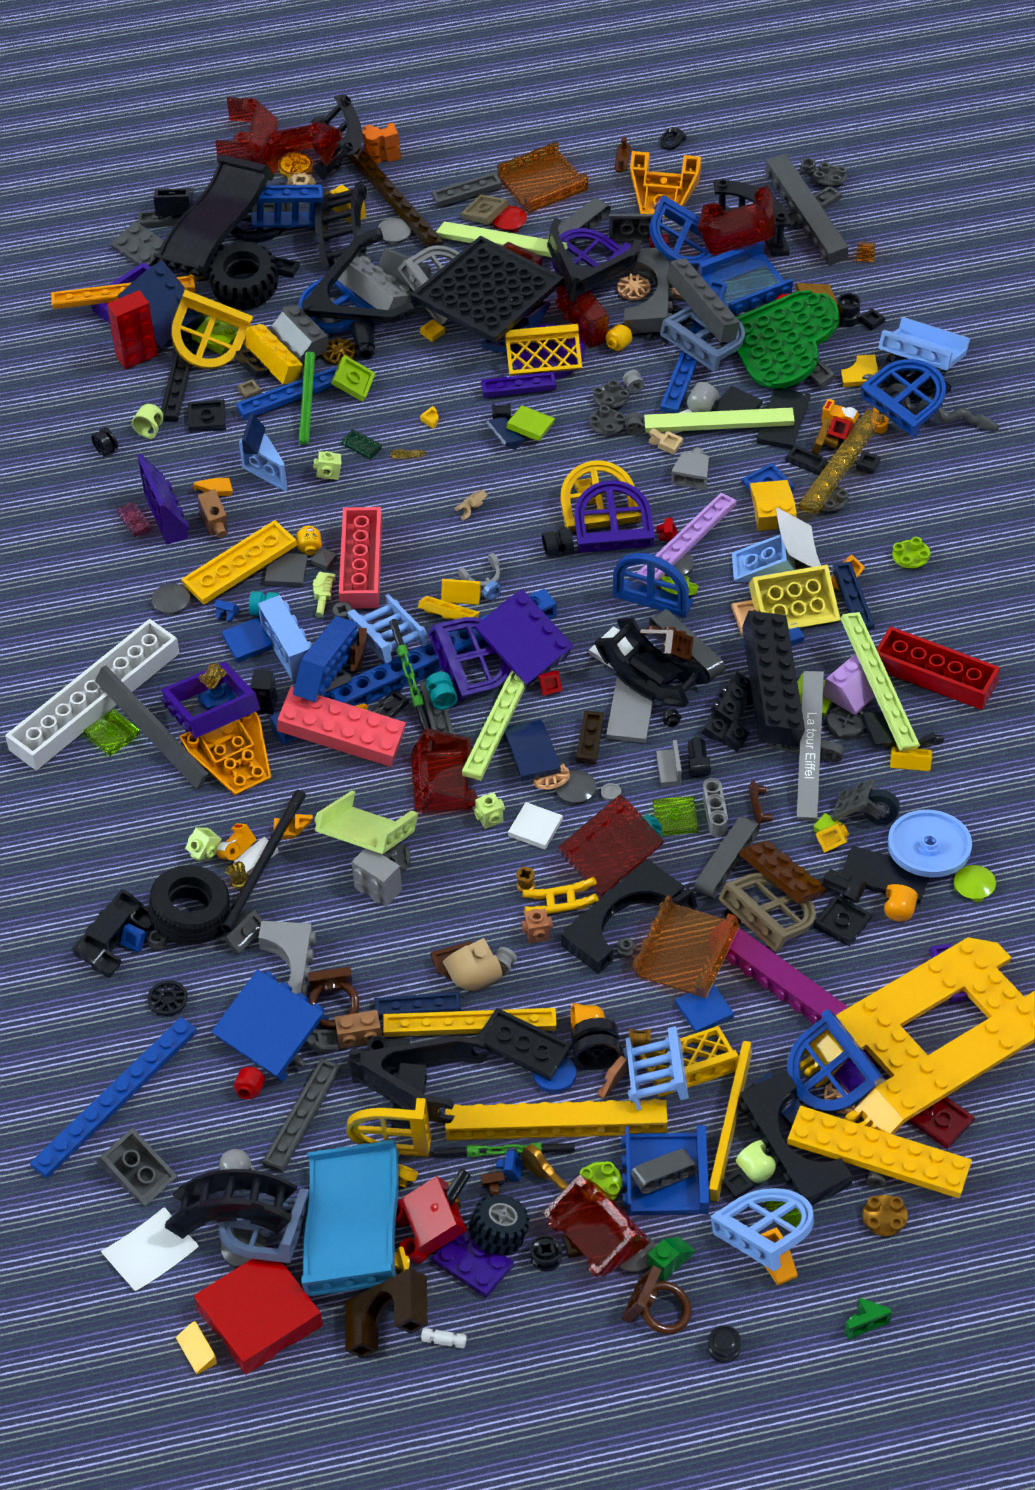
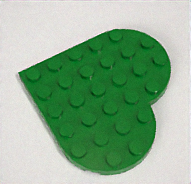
M812 290L794 292L742 314L736 318L742 323L745 336L743 344L737 350V353L749 376L757 384L767 388L782 389L806 380L817 366L819 360L817 345L826 342L837 329L840 319L838 307L829 295L822 292L818 294L812 293Z

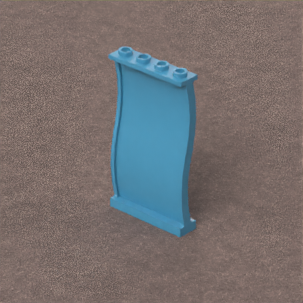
M394 1139L308 1152L310 1186L304 1234L303 1276L301 1284L309 1297L371 1288L390 1277L396 1276L395 1222L399 1188L398 1157H400V1153Z

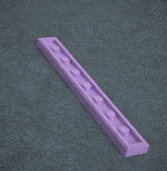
M720 493L655 556L664 559L674 566L736 506L737 500ZM647 565L638 571L637 574L647 576ZM655 568V579L659 580L665 573Z

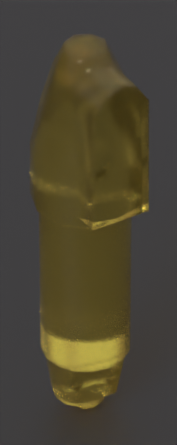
M393 450L391 457L397 459L425 456L426 451Z

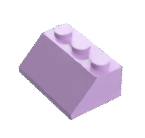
M856 654L826 678L823 697L854 715L876 698Z

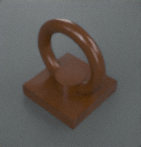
M351 967L308 973L311 991L308 1003L311 1005L317 1003L321 992L331 993L343 989L348 993L351 1000V1007L347 1015L358 1013L360 1002L359 996L352 986ZM322 1019L319 1025L325 1028L336 1029L335 1020L325 1021Z
M653 1265L637 1281L621 1319L630 1323L641 1313L644 1322L654 1331L666 1335L678 1333L690 1321L692 1312L690 1300L686 1293L676 1284L667 1281L656 1282L661 1269ZM657 1291H669L679 1299L682 1305V1316L677 1323L663 1325L657 1322L650 1314L649 1308L657 1296Z

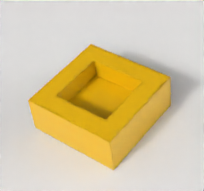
M432 319L420 327V334L433 342L445 334V328Z

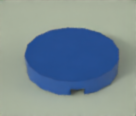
M225 683L197 694L199 703L208 710L237 698V695Z
M566 1057L551 1081L533 1073V1079L542 1091L550 1094H559L567 1088L570 1089L575 1083L576 1067L574 1062L569 1057Z

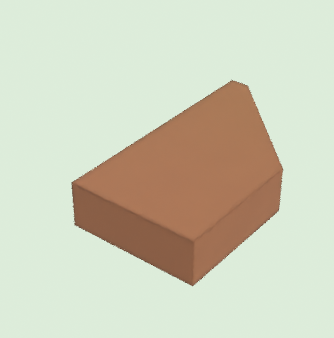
M620 1056L607 1071L605 1076L607 1081L599 1089V1097L605 1099L627 1073L626 1058Z

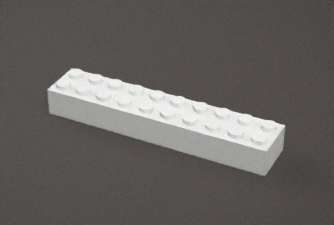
M151 619L147 620L7 733L5 737L9 751L37 771L117 705L95 682L101 667L107 665L128 689L133 692L180 653L177 638Z

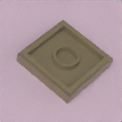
M481 194L461 213V217L465 220L489 225L509 206V202L506 199Z

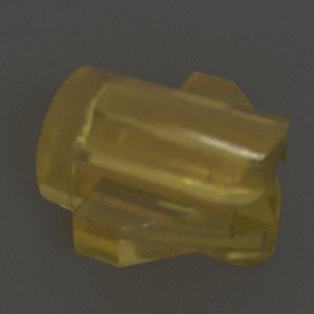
M211 663L205 673L199 676V679L207 688L213 689L218 681L226 675V671L221 665Z
M238 861L233 865L227 866L225 869V873L230 875L231 885L236 889H241L249 877L244 863Z

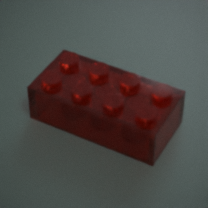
M563 283L556 289L557 299H555L558 309L563 311L566 320H569L571 324H578V333L589 348L606 343L605 337L609 331V314L591 291L579 296L576 302H571Z

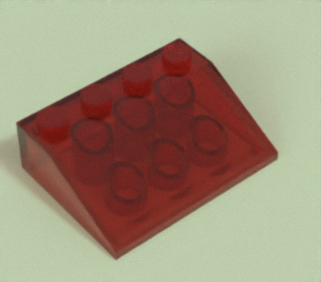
M620 794L564 841L558 849L564 859L585 880L591 877L596 879L597 884L592 887L603 896L608 889L614 887L623 876L628 875L665 842L634 806Z

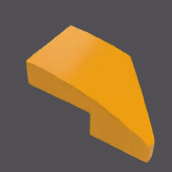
M229 478L201 480L193 483L192 486L194 490H201L204 493L215 489L218 496H231L233 493Z
M295 814V819H292L282 839H294L312 822L313 815ZM274 818L273 832L281 818Z

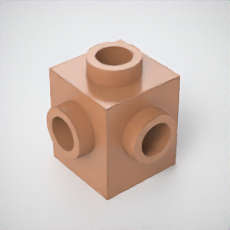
M545 908L524 912L525 921H521L523 933H527L529 944L550 940L549 929L553 928L551 916H547Z

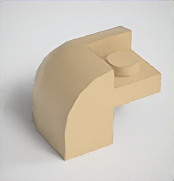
M484 938L464 946L443 960V964L452 981L457 987L459 986L465 990L479 991L502 978V969L497 956L492 954Z

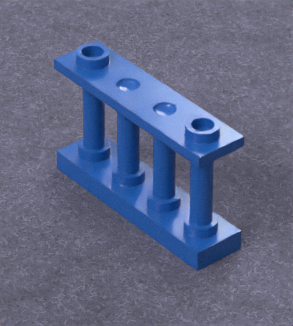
M265 185L261 196L256 202L257 213H251L252 228L315 227L316 203L323 202L322 185ZM264 203H274V212H264ZM281 203H292V212H281ZM299 203H310L309 212H299Z

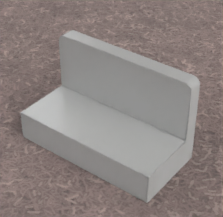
M673 740L672 750L656 751L661 788L681 786L682 771L677 740Z

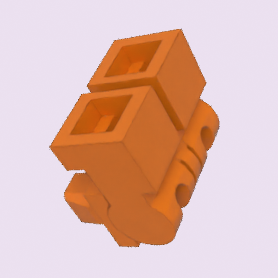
M394 123L387 124V128L380 130L379 127H373L372 124L363 127L364 151L375 164L385 160L391 162L401 159L399 136Z

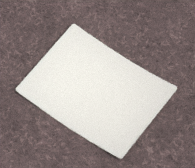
M776 508L780 533L788 554L810 567L821 566L814 545L811 525Z
M162 1208L131 1233L101 1251L135 1291L168 1271L198 1248V1244L189 1234L182 1239L164 1228L166 1221L172 1217L166 1208Z

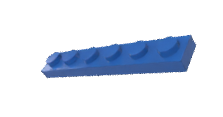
M337 367L314 374L312 395L334 387L331 382ZM303 379L237 402L236 408L245 420L251 414L256 416L302 399Z

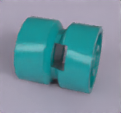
M251 591L249 599L250 616H260L258 603L279 596L280 593L268 592L265 595L263 591Z
M436 672L426 679L425 685L434 708L444 710L456 704L458 700L457 694L448 673Z

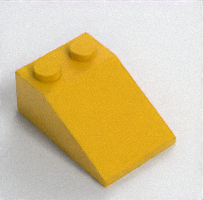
M788 480L750 483L758 531L780 529L776 508L797 518L795 501Z

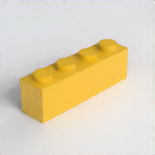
M265 325L249 326L243 345L250 349L283 385L297 381L303 364Z

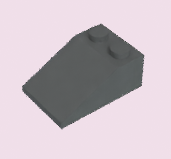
M133 1127L96 1161L115 1182L144 1207L177 1177L173 1170Z

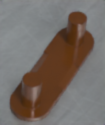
M625 137L621 138V144L617 148L615 171L619 173L627 171L630 145L627 144V138Z
M752 781L749 786V794L755 822L759 824L762 821L771 822L773 815L763 814L758 798V793H766L767 788L766 786H757L756 782Z

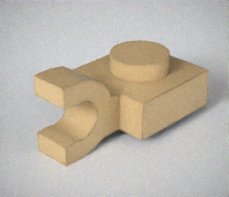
M653 428L649 433L651 438L648 443L658 444V448L673 455L683 444L682 437L669 431L662 434Z
M484 490L474 492L454 509L456 511L463 509L464 514L460 518L465 520L471 514L470 508L473 507L475 509L479 507L487 494Z

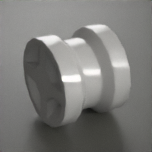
M630 370L624 374L623 382L627 385L629 392L637 393L644 388L645 382L641 378L639 371Z
M500 947L496 953L502 973L506 974L511 970V964L516 962L517 956L511 949Z

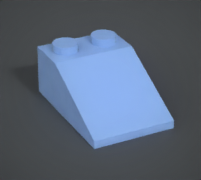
M264 434L257 455L244 454L241 439L239 446L242 468L279 489L287 491L284 462L268 436Z
M781 534L732 552L735 582H750L753 577L796 570L795 558L788 554Z

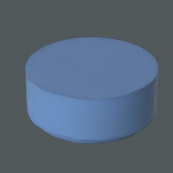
M496 581L489 582L484 587L482 595L487 600H494L501 592V585Z

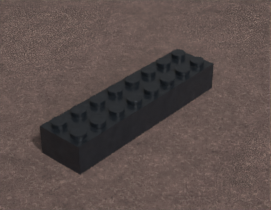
M748 610L742 630L759 742L799 746L805 732L787 616Z

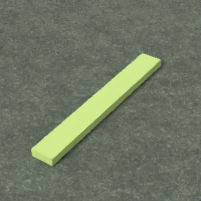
M443 222L436 231L440 238L472 243L481 235L509 250L551 257L547 248L548 239L450 222ZM562 242L565 249H567V243Z
M793 408L651 414L644 415L646 433H650L653 428L659 432L793 426L794 413Z
M860 612L842 614L840 617L841 622L899 750L917 749L920 744Z
M512 670L462 770V776L482 780L521 699L526 685Z

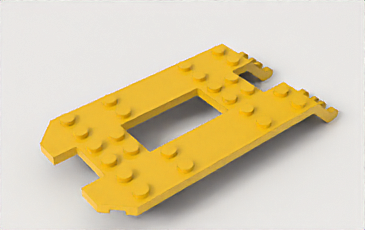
M967 937L836 1015L861 1049H866L891 1077L876 1086L853 1111L844 1117L845 1120L855 1122L862 1117L864 1121L858 1124L894 1134L912 1117L1035 1042V991L1024 997L998 970L1010 963L1012 958L998 943ZM966 992L972 1002L988 1019L927 1055L902 1027L948 1000L956 993ZM828 1029L809 1044L825 1066L844 1051ZM805 1049L803 1055L806 1054L808 1058L800 1062V1070H805L803 1074L806 1077H810L818 1070H821V1067L808 1050ZM844 1063L831 1072V1074L834 1075ZM826 1076L815 1087L818 1088L824 1085L829 1078Z

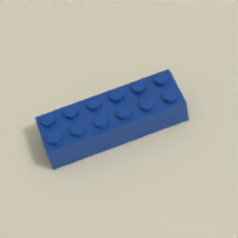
M338 616L334 617L301 659L293 695L316 702L320 696L323 697L325 690L329 689L332 681H335L337 673H341L343 666L345 667L348 659H350L351 645L358 638V631L356 630L358 623Z

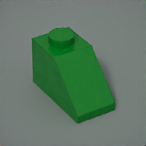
M679 1236L663 1239L648 1253V1268L650 1269L654 1265L661 1269L659 1278L665 1281L695 1253V1250Z

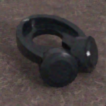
M670 127L661 136L660 143L664 149L672 150L677 148L682 140L685 141L687 136L681 129ZM677 135L672 145L666 144L668 138Z

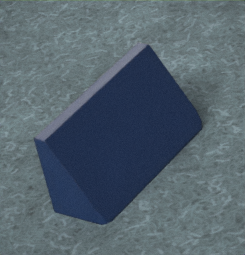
M254 414L249 416L242 438L244 454L257 455L265 433L264 425Z
M502 417L488 420L486 422L504 446L516 450L524 441L519 433L506 428L509 421L507 418Z

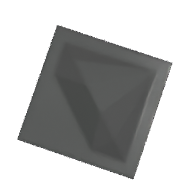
M319 548L311 559V565L328 571L336 561L337 554Z

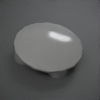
M389 218L378 225L381 228L383 240L392 246L397 245L400 241L412 235L411 228L400 218Z

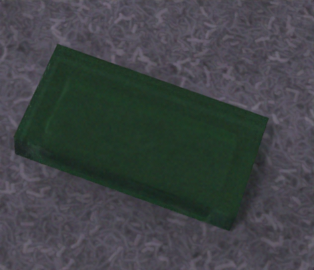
M354 429L341 439L342 445L370 460L382 449V444Z

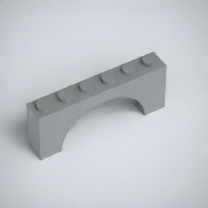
M261 921L258 938L260 950L268 951L281 957L291 970L288 985L293 988L292 992L296 995L300 992L307 997L308 985L306 980H309L308 973L311 972V967L308 966L309 962H313V949H311V946L316 943V932L312 931V924Z

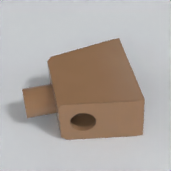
M216 490L197 495L199 516L209 535L216 534L218 538L225 537L228 534L227 516Z

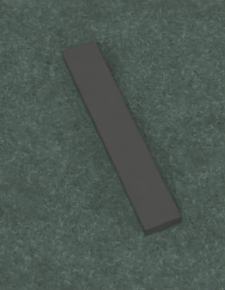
M322 1058L320 1059L265 1156L263 1166L281 1173L285 1171L341 1071V1065Z

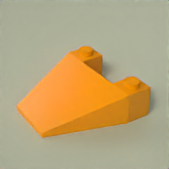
M632 151L630 172L640 214H653L655 211L654 206L662 195L684 207L700 182L701 157L684 155L681 174L649 171V152Z

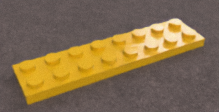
M804 1106L799 1107L787 1140L789 1145L836 1160L842 1158L845 1163L959 1199L972 1159Z

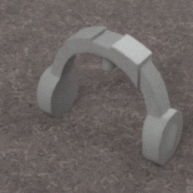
M494 553L488 554V561L493 569H495L496 574L491 580L487 577L486 581L481 582V590L491 581L499 582L500 562ZM463 567L458 569V575L461 580L475 581Z

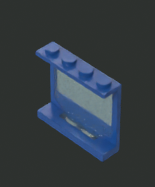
M761 239L699 262L698 273L707 284L710 279L727 283V289L722 301L734 315L771 302L779 295L792 293V278L784 281L764 255V242Z

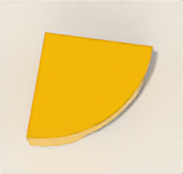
M432 406L420 415V421L432 429L437 426L439 420L436 408Z

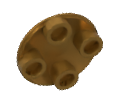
M878 1195L869 1197L863 1208L862 1217L864 1224L871 1232L880 1236H891L899 1233L905 1227L908 1220V1212L900 1197Z

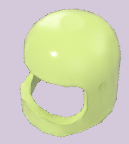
M145 404L132 419V427L139 435L153 439L158 433V426L162 424L164 415L158 406ZM153 427L154 433L149 434V429Z
M762 1140L747 1146L736 1158V1164L754 1183L768 1180L776 1169L774 1159L765 1154L766 1146Z

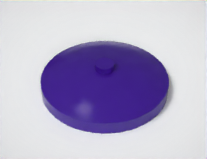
M539 324L536 328H538V327H549V326H560V325H559V324ZM579 336L581 360L583 363L585 346L582 338ZM567 339L564 345L572 349L576 345L575 339ZM549 341L545 346L554 351L559 344L555 341ZM533 342L528 345V348L535 353L540 348V345ZM519 346L513 352L517 355L522 347ZM562 347L556 352L562 359L569 353ZM543 348L537 355L545 361L550 353ZM524 350L519 357L527 362L532 355ZM570 355L566 360L570 365L578 364L577 358L573 355ZM552 356L547 363L554 367L558 366L560 361ZM534 358L529 365L533 368H539L543 363ZM517 359L514 362V364L519 370H521V368L524 366V364H522ZM576 370L554 372L555 379L566 377Z

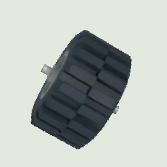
M493 1194L491 1197H483V1200L477 1203L470 1221L469 1231L471 1239H474L476 1246H481V1250H487L492 1255L494 1253H497L498 1256H503L504 1253L510 1255L513 1251H518L519 1247L523 1244L530 1225V1216L527 1214V1209L521 1207L522 1204L519 1201L516 1202L514 1198H507L505 1195L500 1194V1196Z

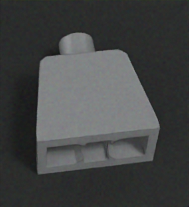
M694 448L692 452H682L672 469L671 484L707 490L709 456L705 455L701 448Z

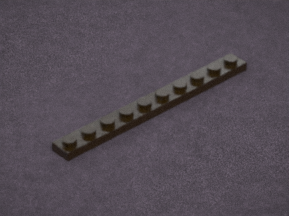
M361 146L353 155L348 156L427 248L438 245L443 246L444 241L438 233L425 221L421 214L395 187Z

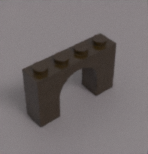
M409 1268L345 1301V1351L360 1358L378 1351L379 1321L383 1311L393 1301L395 1327L412 1334L428 1326L427 1276L415 1269Z

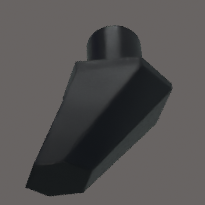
M932 732L918 739L920 744L918 748L933 746L935 743H943L944 737L943 735H935Z

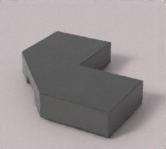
M314 1029L305 1042L317 1053L337 1052L339 1050L335 1029Z

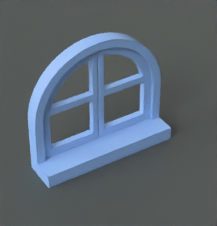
M776 1188L747 1193L710 1216L714 1235L772 1271H776L781 1267L779 1256L804 1240L814 1225L813 1209L805 1197L790 1190ZM781 1201L786 1204L771 1213L756 1203ZM747 1207L765 1216L751 1227H747L732 1218ZM794 1208H797L802 1215L801 1222L797 1228L781 1219L782 1216ZM773 1222L791 1232L776 1243L758 1233Z

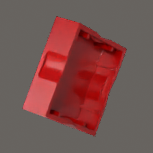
M251 1259L193 1295L197 1311L212 1331L223 1340L229 1354L245 1375L271 1360L282 1349L299 1342L323 1326L321 1312L282 1262Z

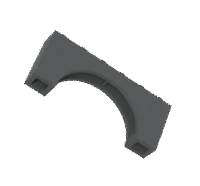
M657 248L640 249L637 263L632 270L628 271V274H640V276L650 279L656 284L657 289L644 303L625 308L624 324L631 330V333L661 332L663 320L672 316L670 312H673V302L670 301L673 300V289L670 288L674 287L667 280L670 260L664 257Z

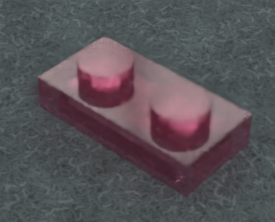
M134 501L117 508L119 517L134 538L151 530V525Z

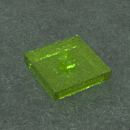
M115 708L83 730L84 735L108 756L113 755L140 735V730Z
M693 796L652 800L654 816L662 826V836L698 833Z

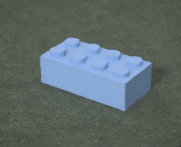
M279 595L258 603L260 622L273 645V650L290 679L294 682L297 679L301 659L311 648L312 643L310 641L307 642L303 628L299 629L295 615L290 614L288 603L283 602Z

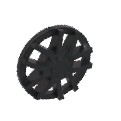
M162 981L153 986L148 993L149 1007L158 1016L171 1015L172 1017L178 1012L181 1013L188 1002V994L185 987L176 981ZM168 985H173L171 990L168 989ZM164 986L163 991L159 990L158 988ZM173 1005L176 1007L174 1010L171 1009Z

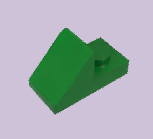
M858 1298L857 1309L860 1315H853L846 1321L845 1334L850 1340L887 1325L891 1321L892 1311L888 1307Z

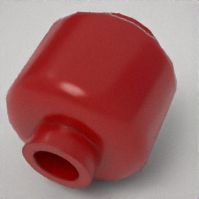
M244 1067L239 1070L233 1085L234 1090L242 1099L250 1100L260 1095L265 1083V1077L256 1067Z

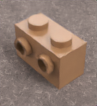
M377 1010L334 1017L339 1049L367 1045L372 1037L381 1036Z

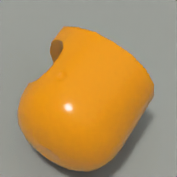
M888 885L886 896L889 900L884 904L886 916L896 922H905L911 919L916 907L917 892L904 885Z
M578 1003L571 1004V1029L577 1023L586 1019L605 1018L603 1010L598 1006L581 1005Z

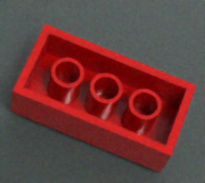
M138 290L107 303L115 354L123 367L128 369L158 356L150 304L141 291Z

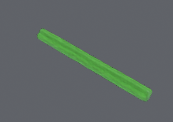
M309 351L305 353L299 444L305 446L309 444L315 353Z

